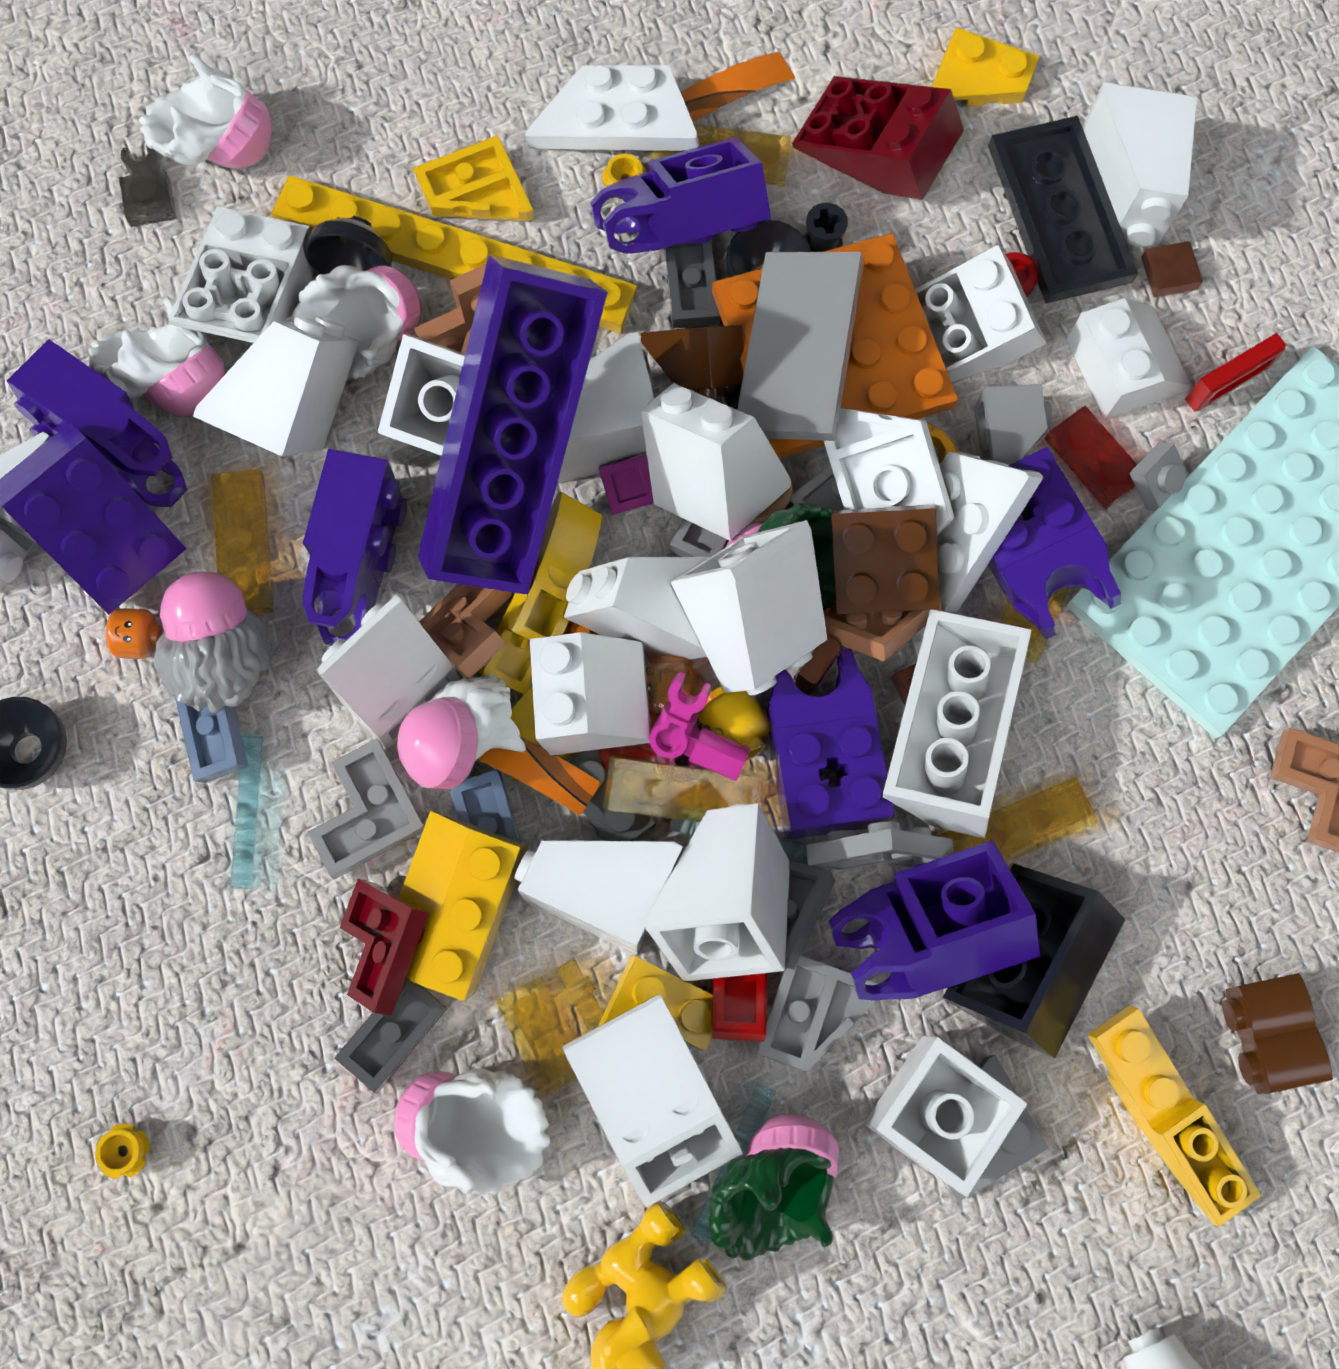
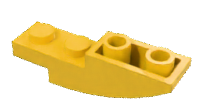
M558 492L550 509L528 595L515 593L496 631L505 642V645L492 656L486 666L477 672L483 675L493 674L498 679L505 681L507 687L521 694L527 692L532 682L530 639L563 635L569 622L568 619L564 618L569 603L566 599L567 589L579 571L589 569L603 515L565 493Z
M1129 1005L1087 1034L1110 1071V1074L1106 1077L1156 1152L1214 1225L1220 1227L1261 1197L1260 1192L1204 1103L1194 1099L1139 1008Z

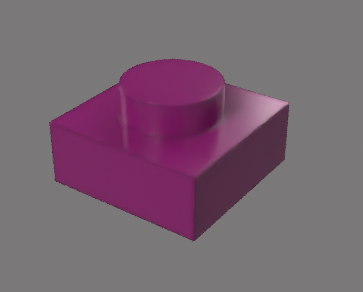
M646 453L599 466L598 469L612 515L654 504Z

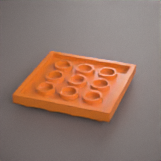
M893 233L824 251L861 252L864 259L841 408L920 419L954 409L958 398ZM763 268L714 281L712 284V294L723 325H742L743 353L740 361L743 374ZM767 439L779 459L825 446L822 440Z

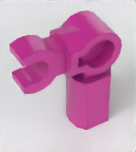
M679 672L674 677L668 691L670 702L664 705L650 733L649 741L655 753L665 758H676L682 754L689 756L688 761L737 781L749 754L750 747L703 727L701 731L694 729L697 721L696 713L705 707L711 693V684L705 682L698 695L689 696L682 690V683L686 674Z

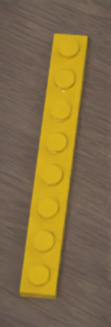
M288 175L271 212L274 219L309 226L310 232L316 225L338 217L350 218L357 216L369 221L372 228L385 240L392 252L393 261L451 280L487 264L489 254L591 279L608 292L599 327L622 334L637 295V285L291 175Z

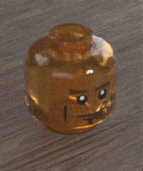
M663 655L655 657L654 663L645 666L652 728L661 714L664 705L670 702L668 691L674 677L679 672L686 674L682 683L684 693L689 696H696L700 693L705 679L702 672L693 667L694 662L692 660L679 656ZM701 710L696 713L697 719L700 716Z

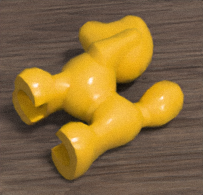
M662 1201L653 1203L643 1214L642 1220L636 1229L628 1237L612 1244L605 1251L601 1262L579 1269L569 1279L563 1290V1306L567 1312L576 1318L585 1317L593 1312L604 1297L607 1287L613 1284L618 1285L627 1294L626 1317L609 1320L598 1331L593 1341L590 1354L592 1369H666V1363L655 1342L662 1339L663 1336L676 1326L687 1302L690 1300L713 1302L721 1298L727 1289V1285L718 1271L706 1259L703 1261L700 1258L695 1260L677 1276L672 1271L652 1261V1250L656 1245L667 1247L676 1242L686 1232L684 1224L676 1213Z

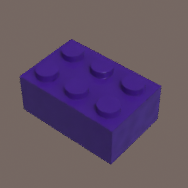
M71 423L67 424L0 479V506L108 615L187 549L89 440Z

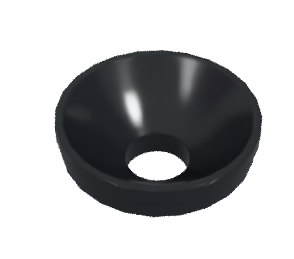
M357 216L350 218L338 217L316 225L311 230L304 249L306 259L320 274H328L334 268L342 265L353 266L362 271L376 266L392 267V252L385 240L372 228L369 221Z
M769 219L757 222L758 225L754 229L736 232L732 237L726 256L728 276L733 277L754 271L756 267L764 264L766 252H811L810 246L806 238L790 224Z
M29 697L1 699L0 788L6 790H25L36 787L49 779L62 764L67 748L66 730L56 713L36 699ZM27 736H37L42 746L39 756L30 763H19L15 757L16 745Z

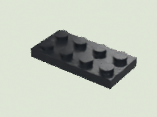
M1078 115L992 135L988 148L1027 255L1034 262L1038 276V285L1045 304L1133 283L1138 275V271Z

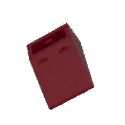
M834 76L795 137L792 145L794 149L883 194L923 200L964 132V128L951 89Z

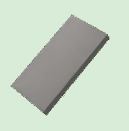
M861 252L765 253L737 410L753 416L767 439L835 441L864 266Z

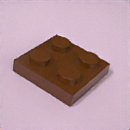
M935 504L832 511L837 614L939 609Z

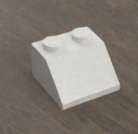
M1123 298L1081 312L1066 339L1104 420L1187 392L1192 388L1153 306Z
M582 632L530 639L536 740L550 755L650 743L651 726L644 645L642 642Z
M922 1035L863 1124L911 1160L965 1197H968L1028 1103L940 1038Z

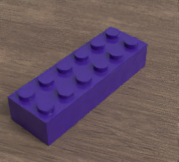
M488 255L418 553V559L428 579L528 595L608 293L591 279Z

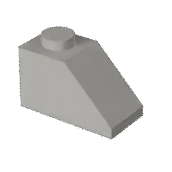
M1042 384L984 387L974 407L980 458L983 460H994L1010 465L1029 456L1052 425V408L1049 401H1044Z

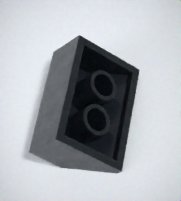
M1013 864L1010 871L1036 915L1040 957L948 987L942 998L1008 1038L1055 1058L1126 919L1097 890Z

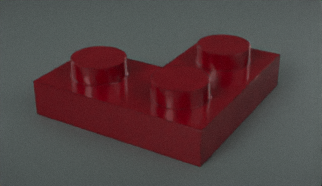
M357 879L340 925V929L365 943L347 995L373 1013L392 1016L398 997L404 990L406 975L415 950L423 938L424 926L429 912L374 882Z

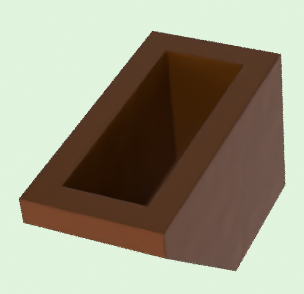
M742 325L640 333L641 343L672 383L687 389H697L698 394L708 398L727 396V386L742 385L744 376L740 361L743 353Z

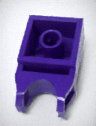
M737 137L648 161L649 172L627 177L605 187L590 202L595 226L605 231L609 248L625 254L655 251L683 243L700 245L710 241L715 234L729 230L732 232L749 231L758 225L757 222L771 219L762 161ZM610 198L622 199L625 203L617 206L604 220L601 216V208L606 200ZM638 232V235L629 242L619 241L614 236V234Z
M50 339L6 380L18 399L14 403L15 407L33 423L30 431L34 436L45 432L52 437L67 424L71 423L89 440L146 504L154 507H173L188 490L180 468L171 460L173 456L166 437L135 411L127 392ZM159 471H163L175 478V485L172 490L162 495L153 494L146 487L149 476H157Z
M1048 447L1008 465L1009 467L1021 470L1036 471L1044 477L988 563L999 586L1009 598L1014 609L1033 623L1047 640L1057 635L1054 629L1056 624L1048 609V602L1052 595L1061 588L1081 586L1091 591L1096 598L1102 600L1110 609L1121 605V592L1109 567L1107 544Z
M328 449L303 540V545L310 554V559L306 571L302 602L308 621L311 625H317L323 642L331 646L341 639L347 641L362 627L361 621L363 617L375 606L384 572L390 573L395 562L396 545L392 543L395 528L403 526L407 513V499L402 496L400 481L395 479L388 460ZM319 596L318 611L316 613L314 609V602L316 598ZM352 614L354 615L356 621L351 633L343 637H337L329 632L328 627L338 629Z
M852 649L840 650V655L837 656L838 676L836 679V689L831 694L822 697H812L802 693L795 686L790 673L785 669L775 676L777 683L772 686L767 716L770 719L769 744L785 840L826 835L833 831L868 829L870 824L889 822L894 817L892 802L883 798L887 772L872 690L857 668ZM825 769L833 770L834 773L839 775L840 781L836 787L829 786V779L821 781L820 775H822Z
M993 841L894 873V882L870 889L854 902L842 908L829 920L832 938L836 946L856 949H880L872 953L851 973L855 992L858 999L861 1000L914 999L1040 957L1035 912ZM866 919L869 921L856 932H842L844 926L853 920ZM891 972L890 976L879 984H865L867 979L876 973Z

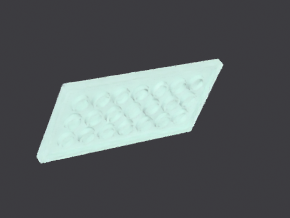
M1312 346L1185 479L1182 489L1178 493L1171 494L1164 504L1109 559L1110 571L1121 592V605L1110 609L1102 600L1096 598L1091 591L1082 588L1065 606L1215 739L1222 736L1339 607V366L1315 346Z

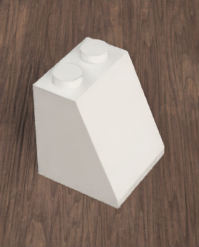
M1103 82L1085 120L1083 130L1126 242L1135 247H1157L1189 194L1197 97Z
M295 316L294 321H273L196 406L193 417L280 456L324 449L360 340L344 334L345 326L322 316H317L315 321L302 316Z
M638 332L625 335L589 361L557 483L600 474L598 469L600 465L642 453L647 455L641 409L654 399Z
M407 333L403 334L377 433L442 455L465 354Z
M675 383L641 409L654 505L731 541L791 487L790 476L753 416Z
M807 520L746 535L670 582L725 693L747 691L748 695H756L768 690L777 683L775 676L784 669H795L810 661L813 657L810 651L827 640L812 532Z
M627 557L579 571L567 589L566 599L569 603L564 618L602 636L640 641L644 645V655L662 664L707 657L670 582L710 557Z
M758 803L748 805L734 804L727 808L707 810L646 916V930L682 981L785 971L789 859Z
M542 840L536 853L527 850L515 874V879L520 881L518 892L525 903L637 955L648 933L645 928L646 916L679 861L683 846L675 842Z

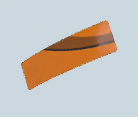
M774 52L736 64L709 76L683 90L681 95L694 123L746 95L775 84L794 80L795 75L781 53Z
M522 737L520 739L524 741L526 746L524 752L493 748L477 759L532 787L577 815L583 814L600 786V782L560 757L550 755L542 747Z

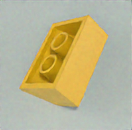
M433 810L430 811L399 895L403 899L429 912L424 926L423 938L415 950L406 975L407 979L461 1001L467 1000L476 993L516 883V871L528 850V845Z

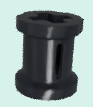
M830 202L817 204L809 210L806 217L807 233L804 237L810 246L811 252H824L843 246L842 237L845 235L848 227V217L845 211L838 205Z

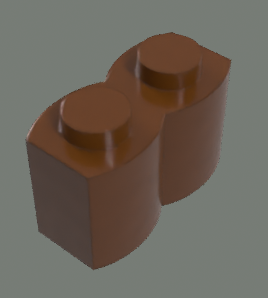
M1300 973L1226 989L1227 1000H1224L1222 1005L1224 1018L1230 1030L1233 1032L1237 1031L1241 1040L1243 1053L1238 1055L1239 1068L1245 1082L1248 1085H1253L1257 1094L1275 1093L1333 1080L1329 1056L1324 1041L1316 1027L1312 1002Z

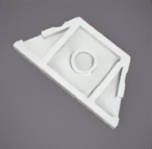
M582 65L525 133L529 149L687 151L700 146L696 129L670 65Z
M840 408L835 441H824L844 510L935 504L938 535L955 516L926 420Z
M948 451L940 465V469L955 518L937 535L939 595H941V611L953 614L958 612L1044 478L1039 472L1009 467V464L994 460H983L979 456L964 452Z

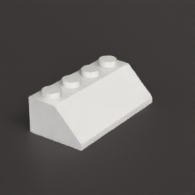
M930 609L883 791V798L933 827L985 839L1032 629Z

